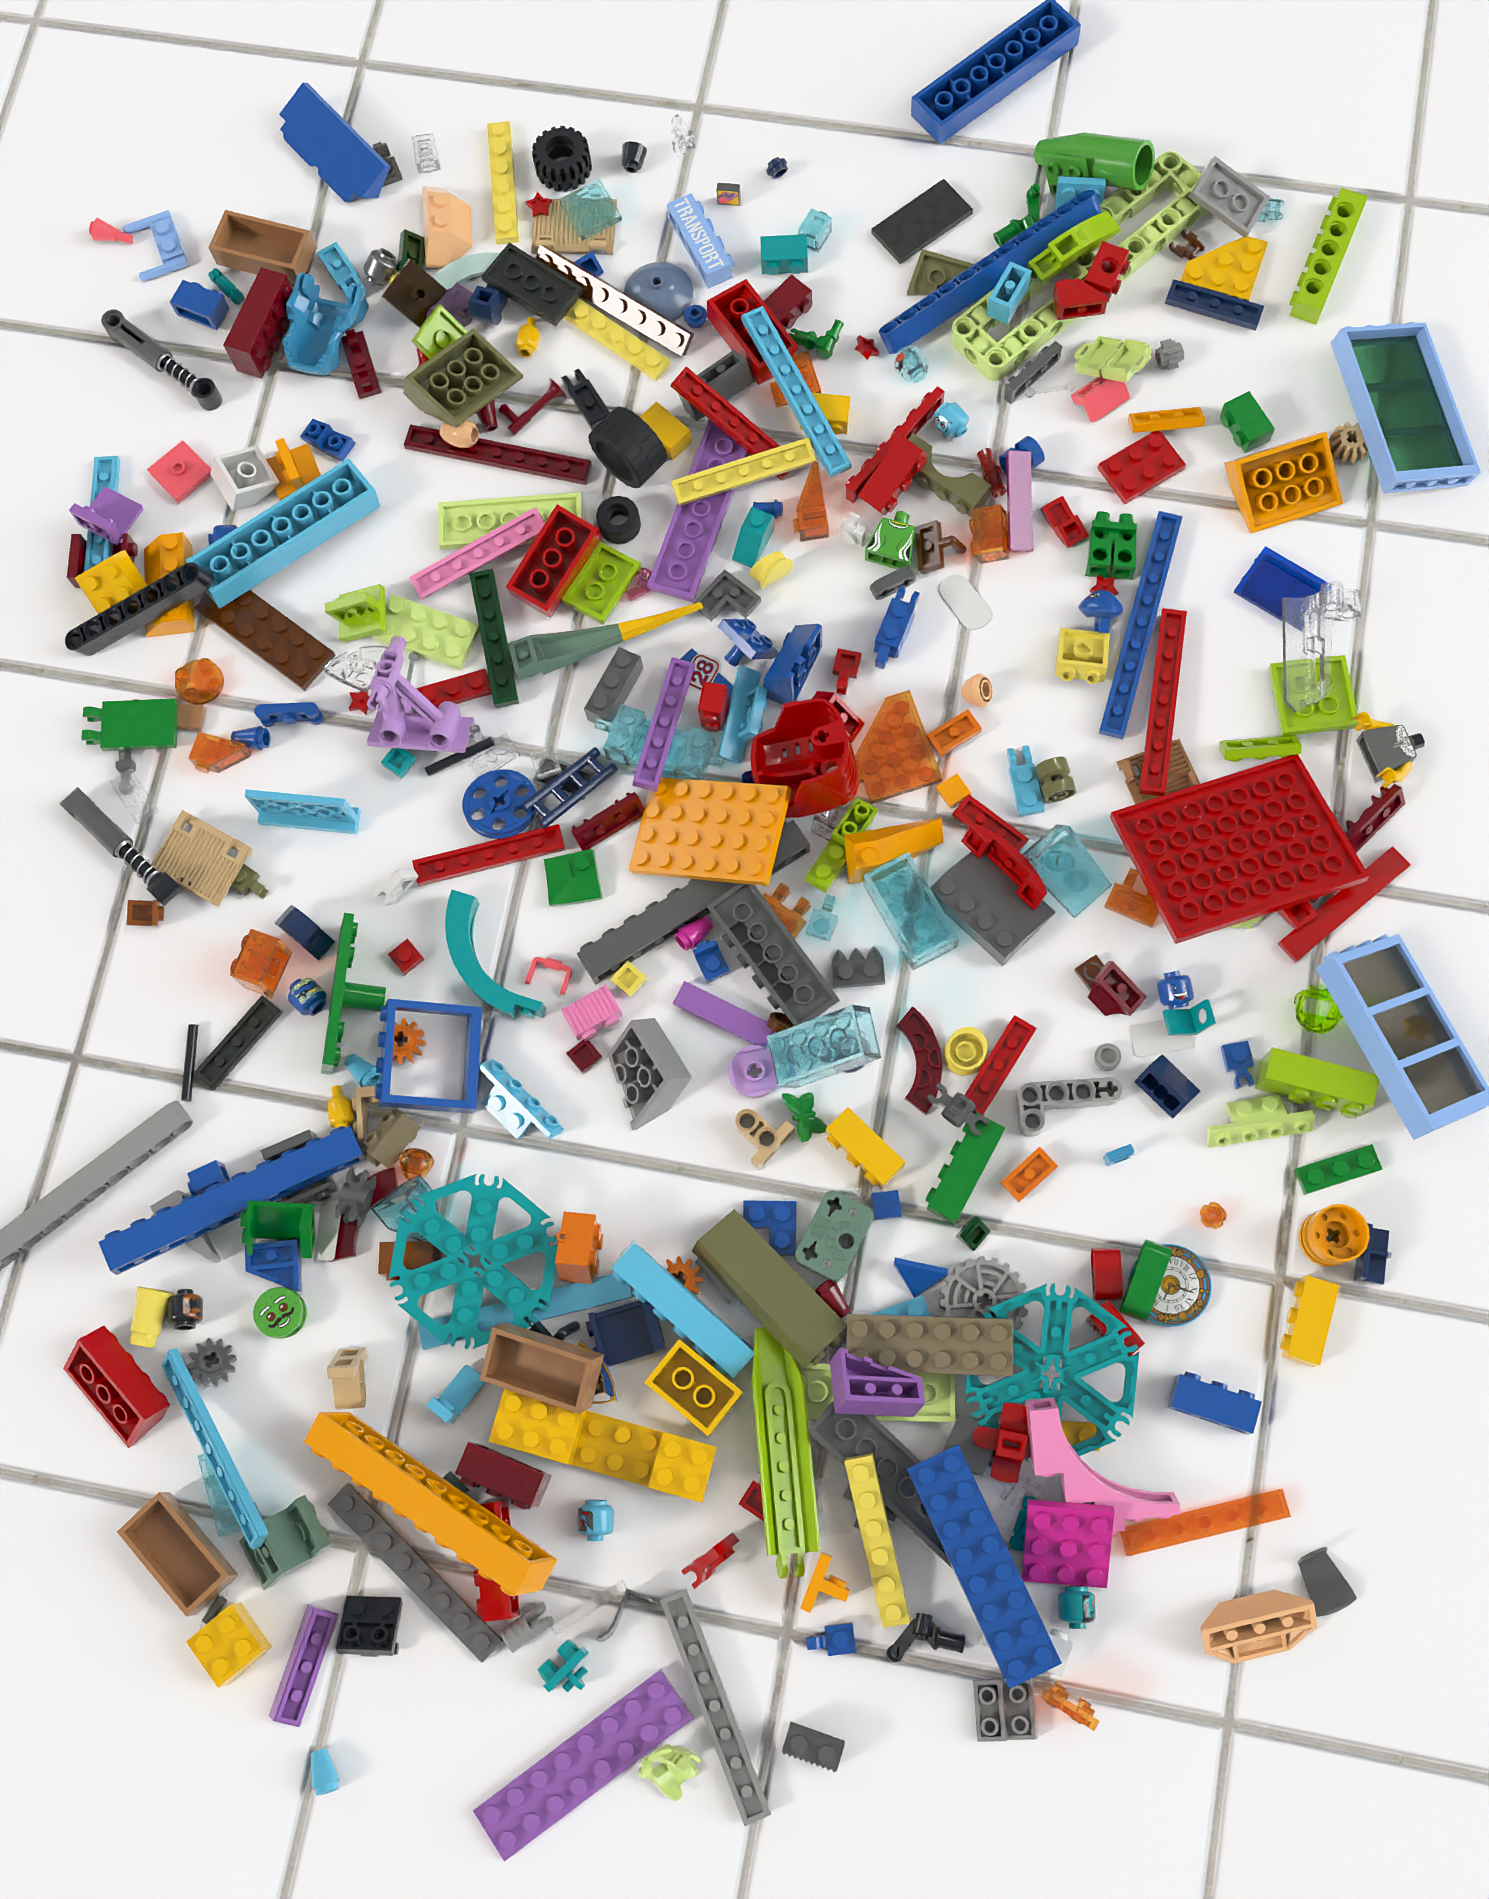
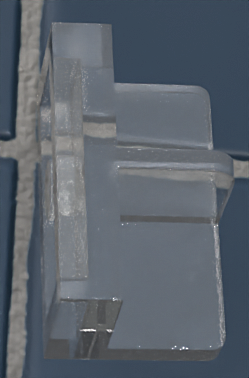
M836 1476L814 1479L820 1536L852 1533L854 1529L850 1500L843 1497L848 1486L847 1477Z

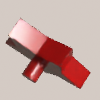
M537 191L534 199L526 201V205L532 209L533 218L540 214L549 216L548 207L552 203V199L543 198Z
M861 335L856 338L858 345L854 350L860 352L866 360L870 356H878L880 354L879 350L874 346V339H866Z
M1097 575L1096 585L1090 589V593L1104 589L1111 592L1114 596L1118 595L1119 592L1113 585L1115 577L1105 579Z
M365 687L359 693L349 692L352 702L348 709L350 711L360 710L367 715L369 708L367 701L370 698L367 688Z

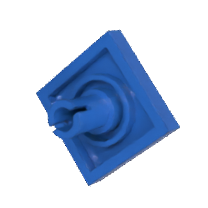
M747 618L722 619L717 626L734 643L728 654L724 656L725 660L734 667L738 666L745 655L750 660L773 659L778 653L772 646V640L765 635H761L756 630L757 626Z

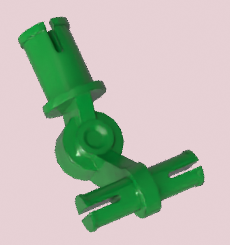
M1038 184L1031 185L1026 193L1028 215L1021 220H1010V224L993 233L994 240L999 247L1040 220V186Z
M835 319L832 328L826 332L825 336H819L818 338L814 331L805 332L795 328L790 330L792 333H789V335L797 345L804 346L807 350L814 348L819 357L828 359L833 354L844 323Z

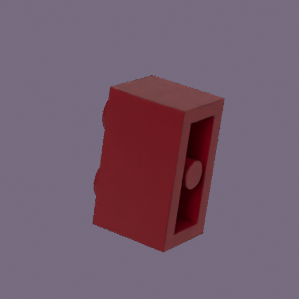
M791 274L764 302L786 330L792 328L796 320L803 313L806 314L811 309L813 304L812 290Z

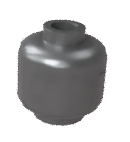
M384 248L372 250L363 265L367 280L374 285L388 284L392 275L397 270L396 257Z

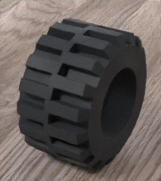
M561 125L560 128L554 126L549 131L544 130L542 136H537L536 143H533L532 157L539 181L545 184L546 188L551 189L553 187L554 191L557 192L560 189H563L564 192L569 191L568 189L570 188L575 190L578 188L577 185H583L585 178L588 179L590 171H592L591 156L585 136L583 137L579 130L575 132L573 127L567 129ZM560 157H569L563 161H555Z

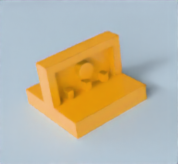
M281 438L275 441L278 451L274 452L276 456L266 459L280 482L275 488L280 501L321 476L308 443L290 450L285 439Z
M821 1552L800 1609L811 1613L819 1591L846 1602L850 1593V1589L845 1587L846 1581L833 1575L830 1576L829 1580L824 1578L832 1558L831 1555Z

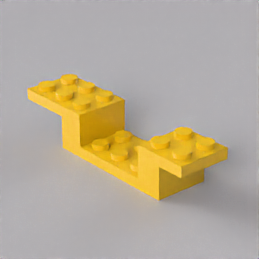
M507 1389L503 1390L488 1440L491 1443L637 1483L703 1503L717 1451L716 1446L587 1410L578 1414Z

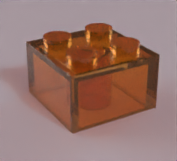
M250 929L248 935H245L242 939L238 958H235L231 964L230 976L245 989L273 998L293 952L279 938Z

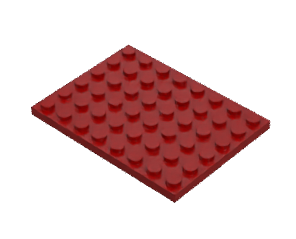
M1298 754L1283 757L1125 807L1110 814V819L1175 944L1367 882L1369 874Z

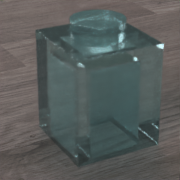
M810 209L798 228V234H807V248L819 253L832 232V217L823 211Z

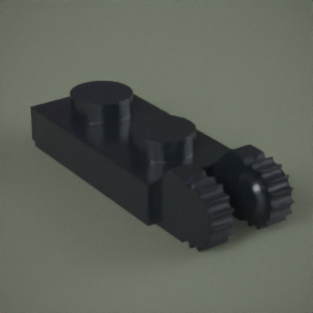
M578 368L574 370V375L579 384L573 386L571 380L566 375L561 377L574 404L591 430H593L610 412L589 379H586Z

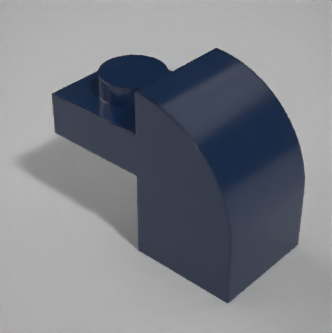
M488 284L486 287L477 285L469 299L471 318L476 321L498 325L502 321L501 312L509 297Z
M290 905L274 923L318 961L336 942L314 921L293 905Z

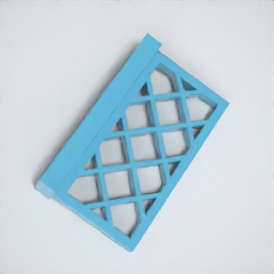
M245 790L244 797L259 813L257 822L260 825L357 834L361 810L357 807H351L346 799Z

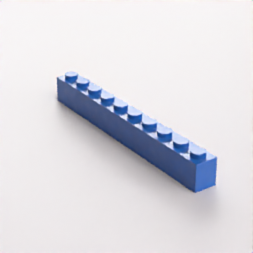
M345 1126L337 1127L327 1137L311 1139L301 1149L287 1150L281 1154V1158L275 1161L267 1160L261 1162L256 1166L255 1170L249 1173L240 1172L232 1176L231 1181L223 1185L221 1183L214 1184L206 1189L207 1192L199 1196L190 1195L182 1199L181 1204L173 1208L171 1206L164 1207L158 1210L155 1216L147 1220L146 1218L138 1219L130 1224L131 1227L123 1231L115 1230L104 1236L105 1239L98 1243L109 1270L115 1275H119L241 1218L242 1211L247 1210L249 1200L276 1202L366 1160L354 1132L350 1126L346 1128Z

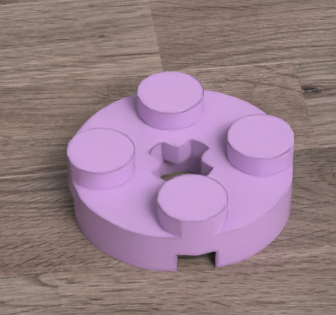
M750 1045L736 1053L729 1064L728 1074L733 1088L741 1096L762 1098L777 1088L781 1077V1068L778 1058L765 1049V1047ZM756 1065L757 1069H762V1073L758 1074V1078H753L752 1075L748 1076L747 1074L748 1071H751V1066Z

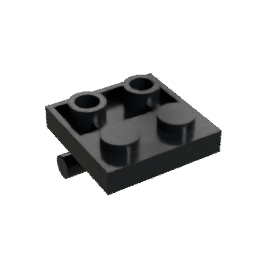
M346 1595L336 1644L337 1654H353L363 1657L398 1655L399 1643H396L403 1606L402 1598Z

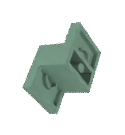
M306 1495L295 1499L286 1509L263 1520L269 1533L261 1547L252 1550L245 1536L239 1540L263 1590L272 1587L287 1574L309 1564L331 1545L328 1532L325 1527L321 1526L316 1516L315 1507L308 1501Z

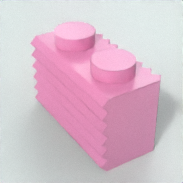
M607 985L561 1009L578 1041L581 1039L584 1041L592 1039L597 1035V1030L604 1026L606 1028L615 1026L620 1022L619 1018L623 1016Z

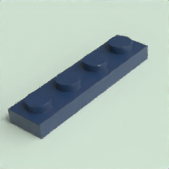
M1175 279L1172 281L1165 301L1167 305L1254 331L1257 329L1265 307Z

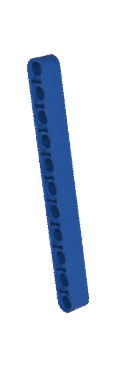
M1086 190L1081 192L883 325L879 329V334L889 354H896L904 350L993 290L1010 261L1026 268L1029 261L1048 248V243L1079 223L1102 213L1095 191Z

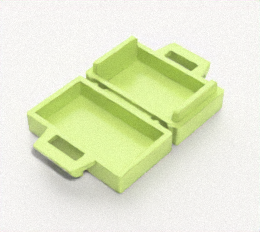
M1098 336L1093 343H1083L1074 354L1075 359L1078 360L1075 364L1076 373L1099 378L1102 376L1104 379L1127 383L1134 373L1141 371L1151 359L1150 345H1147L1146 342L1125 339V342L1120 339Z

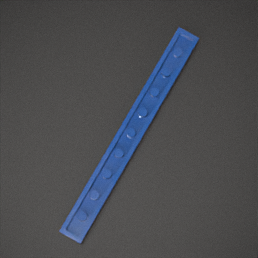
M1163 511L1158 512L1098 734L1122 740L1124 738L1183 516Z

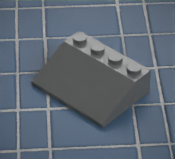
M972 852L967 854L947 870L929 888L928 898L1002 966L1056 913L1044 901L1041 902L1036 910H1033L1016 894L1019 886L985 854L980 858Z

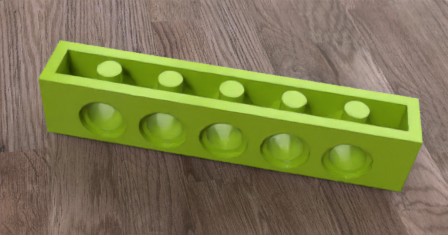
M1341 187L1338 197H1332L1327 209L1331 211L1330 216L1326 214L1320 226V229L1324 231L1322 234L1317 233L1312 246L1316 251L1315 253L1310 252L1304 265L1308 270L1307 273L1301 272L1296 285L1300 287L1299 292L1294 291L1289 305L1293 307L1289 316L1317 325L1368 196Z

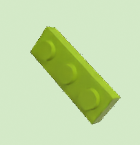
M1296 735L1219 741V751L1224 760L1232 762L1240 761L1242 758H1254L1257 760L1266 759L1268 756L1283 758L1301 754L1302 744Z

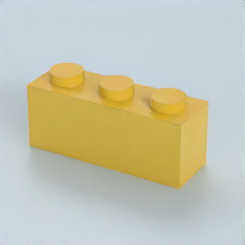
M849 1107L826 1128V1135H828L826 1140L836 1150L841 1148L847 1154L845 1159L854 1168L860 1166L866 1172L864 1177L874 1187L879 1185L883 1189L905 1167L906 1162Z
M1309 1275L1302 1277L1300 1281H1296L1293 1290V1296L1296 1297L1294 1307L1289 1308L1286 1322L1290 1323L1288 1333L1283 1334L1280 1342L1283 1358L1311 1367L1321 1365L1340 1285Z

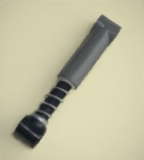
M111 309L102 315L101 323L113 341L120 342L158 372L163 371L167 376L172 377L174 381L179 382L180 386L185 387L197 399L203 409L212 411L221 405L222 396L211 379L197 378L195 373H190L188 368H183L182 363L175 362V358H173L170 351L128 321L121 311Z
M76 787L59 803L113 857L124 859V864L130 866L131 871L137 872L139 878H143V882L147 885L146 889L163 906H166L183 889L165 871L156 870V866H152L149 859H144L143 853H138L137 847H132L133 840L97 807L79 787Z

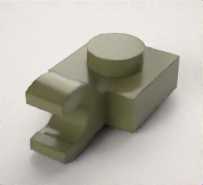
M243 864L231 887L244 896L250 890L264 899L269 892L265 886L257 881L260 875L245 864Z

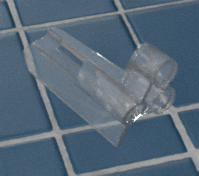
M1326 582L1320 586L1319 593L1304 598H1282L1283 700L1294 713L1318 702L1329 694L1333 621L1348 622L1360 618V591L1357 589H1344V585L1341 582ZM1315 652L1320 654V682L1317 684L1315 680Z

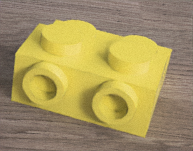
M1060 627L1054 676L1060 677L1064 681L1081 679L1089 684L1105 682L1108 668L1110 633Z

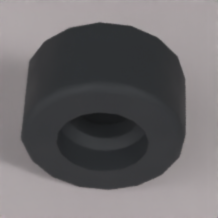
M613 496L604 500L598 507L596 513L597 525L600 534L605 540L613 544H625L638 535L641 527L640 515L636 504L632 500L623 496ZM618 515L628 517L627 521L621 525H613L609 522Z

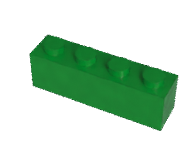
M988 1119L990 1121L988 1126L982 1122L975 1124V1128L981 1132L979 1137L974 1136L970 1132L967 1124L964 1125L962 1132L966 1134L962 1142L958 1140L955 1142L950 1152V1155L954 1156L950 1165L944 1163L937 1178L941 1179V1182L937 1189L931 1187L925 1199L929 1203L926 1210L954 1225L1005 1131V1127Z

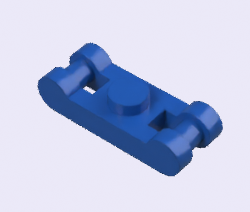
M314 702L260 704L254 710L255 715L265 727H271L275 722L295 724L297 721H310L313 725H319L324 720V715Z

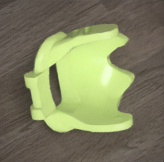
M666 1744L653 1751L649 1757L645 1756L642 1758L638 1776L641 1779L645 1777L647 1780L653 1781L664 1795L673 1801H678L682 1797L681 1784L686 1779L693 1778L699 1774L693 1760L698 1764L702 1760L688 1749L678 1745L671 1746ZM654 1761L661 1762V1764L652 1768Z

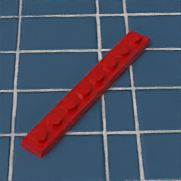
M1162 608L1139 794L1163 796L1166 793L1187 611Z

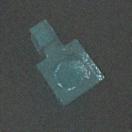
M826 894L822 909L813 908L806 929L807 935L831 941L838 920V916L832 914L837 901L836 896Z

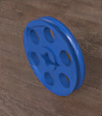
M499 769L482 774L468 786L464 793L462 809L466 821L477 834L487 838L504 839L515 836L524 831L533 822L537 811L532 808L525 817H515V813L522 809L521 804L534 795L536 790L532 782L517 771ZM499 779L508 780V783L503 787L495 786ZM521 788L529 790L528 794L522 797L517 796L516 792ZM476 791H486L485 796L477 799L473 797ZM482 811L485 813L482 819H472V815L475 812ZM497 821H504L506 823L504 828L495 830L492 827Z

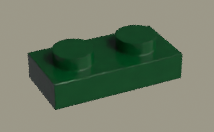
M406 229L400 233L397 273L408 259H412L421 268L423 267L424 237Z

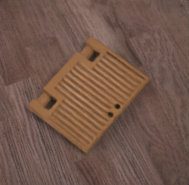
M1180 739L1172 741L1165 795L1192 787V784L1194 786L1200 784ZM1144 752L1116 762L1119 771L1122 770L1125 775V784L1134 804L1160 797L1139 794ZM1133 765L1137 766L1140 775H1135L1132 768Z

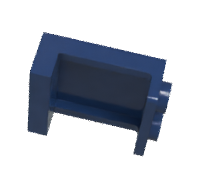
M638 1300L598 1313L592 1312L588 1314L589 1321L585 1322L589 1337L594 1336L597 1346L592 1349L595 1352L604 1354L603 1361L607 1367L667 1350L659 1318L652 1311L655 1307L648 1301L642 1303Z

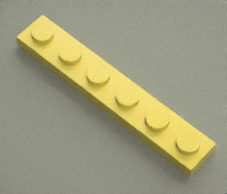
M510 122L487 123L496 244L518 243L519 230Z
M578 299L563 317V319L655 381L671 365L670 359L581 299Z
M808 437L672 480L671 485L678 506L814 464L816 463V458Z
M873 1453L845 1458L844 1463L882 1626L887 1628L911 1623V1616Z

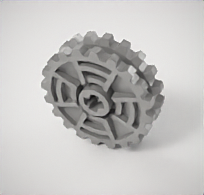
M979 1256L976 1262L969 1258L965 1260L964 1267L958 1264L953 1269L954 1275L948 1274L944 1280L947 1286H942L939 1293L944 1296V1299L939 1301V1308H943L945 1311L941 1317L985 1318L982 1314L988 1312L995 1318V1313L989 1310V1307L1022 1294L1027 1287L1025 1283H1019L1018 1278L1020 1274L1017 1271L1013 1273L1009 1271L1010 1265L1005 1262L1003 1265L998 1264V1258L994 1257L990 1261H986L984 1256ZM983 1295H986L988 1297L987 1301L990 1300L991 1305H987L982 1309L979 1307L980 1303L977 1304L976 1301ZM1023 1305L1011 1310L1007 1314V1319H1014L1013 1327L1019 1330L1024 1323L1020 1319L1027 1316L1028 1310Z

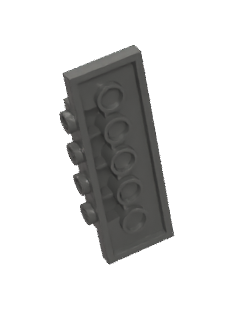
M738 883L706 906L725 934L721 937L729 948L735 946L740 953L736 957L745 969L747 967L751 968L755 974L751 977L760 990L765 987L770 994L767 997L769 1003L775 1010L780 1008L797 1031L803 1029L840 1002L838 996L755 885Z

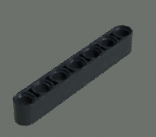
M194 562L186 563L70 630L65 636V645L69 650L85 656L94 655L208 590L213 584L214 575L209 569Z

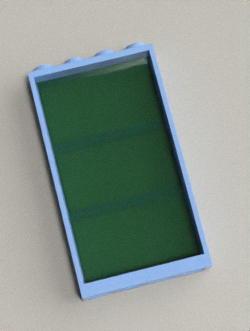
M1426 322L1389 323L1379 326L1366 325L1364 327L1346 326L1340 329L1330 344L1383 494L1468 486L1481 471Z

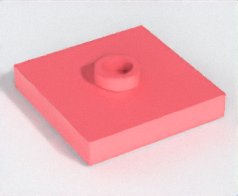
M183 440L147 469L149 474L178 504L211 477V468Z

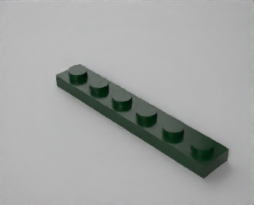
M493 568L469 573L495 708L519 704Z

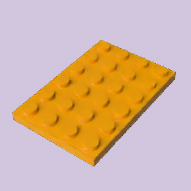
M661 778L657 792L649 790L628 870L633 874L769 886L792 790L788 786Z

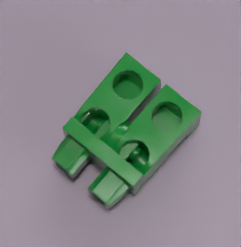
M1098 511L1090 529L1085 576L1097 577L1099 575L1107 578L1110 569L1111 552H1113L1110 578L1132 580L1136 569L1137 523H1134L1133 515L1129 513L1120 514L1118 522L1109 521L1110 514L1108 512Z

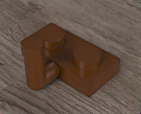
M937 520L915 527L918 571L921 574L945 568L943 548L951 546L959 554H964L967 550L966 546L953 535L942 538L941 523Z

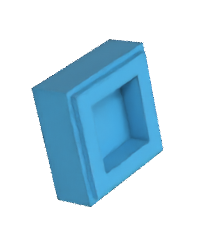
M1128 1144L1107 1152L1103 1159L1106 1166L1109 1167L1130 1159L1135 1151L1132 1145Z

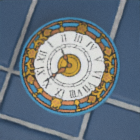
M1162 1244L1173 1250L1148 1320L1164 1327H1178L1192 1322L1203 1313L1211 1297V1278L1204 1262L1194 1252L1179 1245ZM1137 1260L1134 1262V1264H1133V1266H1132V1268H1131L1130 1275H1129V1278H1128V1284H1129V1281H1130V1278H1131V1275H1132V1273H1133V1270H1134V1267H1135V1265H1136Z

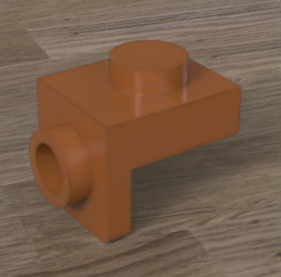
M128 900V926L159 927V921H164V906H160L158 900Z

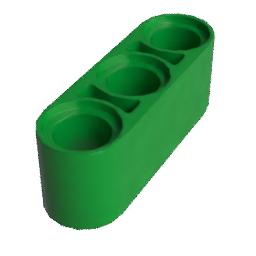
M1148 1239L1145 1240L1124 1294L1119 1313L1146 1323L1173 1249Z

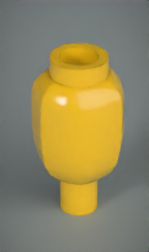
M529 317L527 323L520 327L515 347L518 349V354L524 358L531 357L538 347L540 334L539 330L535 327L536 319L533 317Z
M335 1085L331 1087L332 1097L329 1099L327 1107L329 1124L333 1128L345 1126L346 1128L354 1120L350 1099L343 1095L342 1086Z

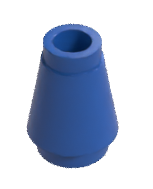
M262 726L233 731L231 734V742L234 746L261 751L270 745V732Z

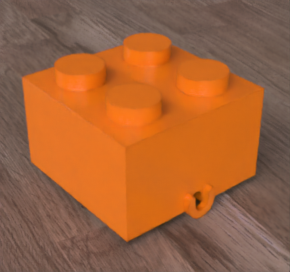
M563 1212L561 1230L556 1235L558 1247L555 1265L560 1281L592 1284L594 1275L598 1276L600 1259H597L598 1250L603 1248L604 1234H601L602 1225L598 1224L596 1214Z

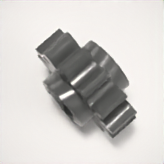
M207 1338V1346L203 1347L200 1343H197L196 1347L199 1352L197 1354L194 1352L189 1353V1357L194 1362L189 1363L187 1368L191 1371L196 1370L191 1376L194 1381L202 1377L201 1384L203 1387L208 1384L209 1380L212 1381L214 1387H217L218 1379L222 1378L223 1381L228 1382L229 1379L226 1373L236 1372L235 1367L230 1363L237 1361V1357L233 1354L228 1355L232 1352L233 1348L231 1345L223 1348L224 1343L221 1338L218 1339L216 1345H213L211 1339ZM215 1357L218 1364H212L209 1368L207 1361H212Z

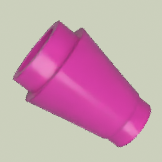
M703 916L701 919L678 928V932L674 935L675 940L684 951L693 950L713 929V925L706 916Z

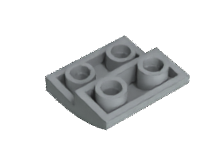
M1004 1678L973 1680L977 1742L1038 1739L1033 1678L1011 1689L1006 1685Z

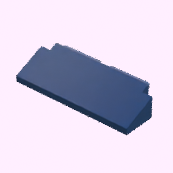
M302 82L279 113L285 120V123L280 128L283 132L284 140L309 166H316L318 168V175L344 202H351L352 199H358V196L361 199L378 198L391 166L309 83Z

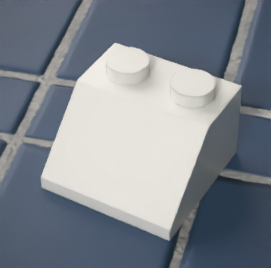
M257 445L214 456L211 476L232 511L254 506L280 483Z

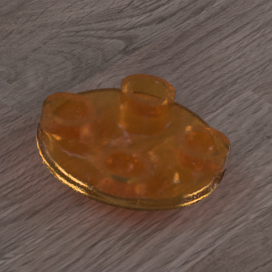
M208 658L191 661L175 671V689L178 695L187 703L194 705L209 703L216 699L223 689V673Z

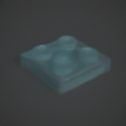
M600 179L559 199L560 205L582 241L622 221V215Z

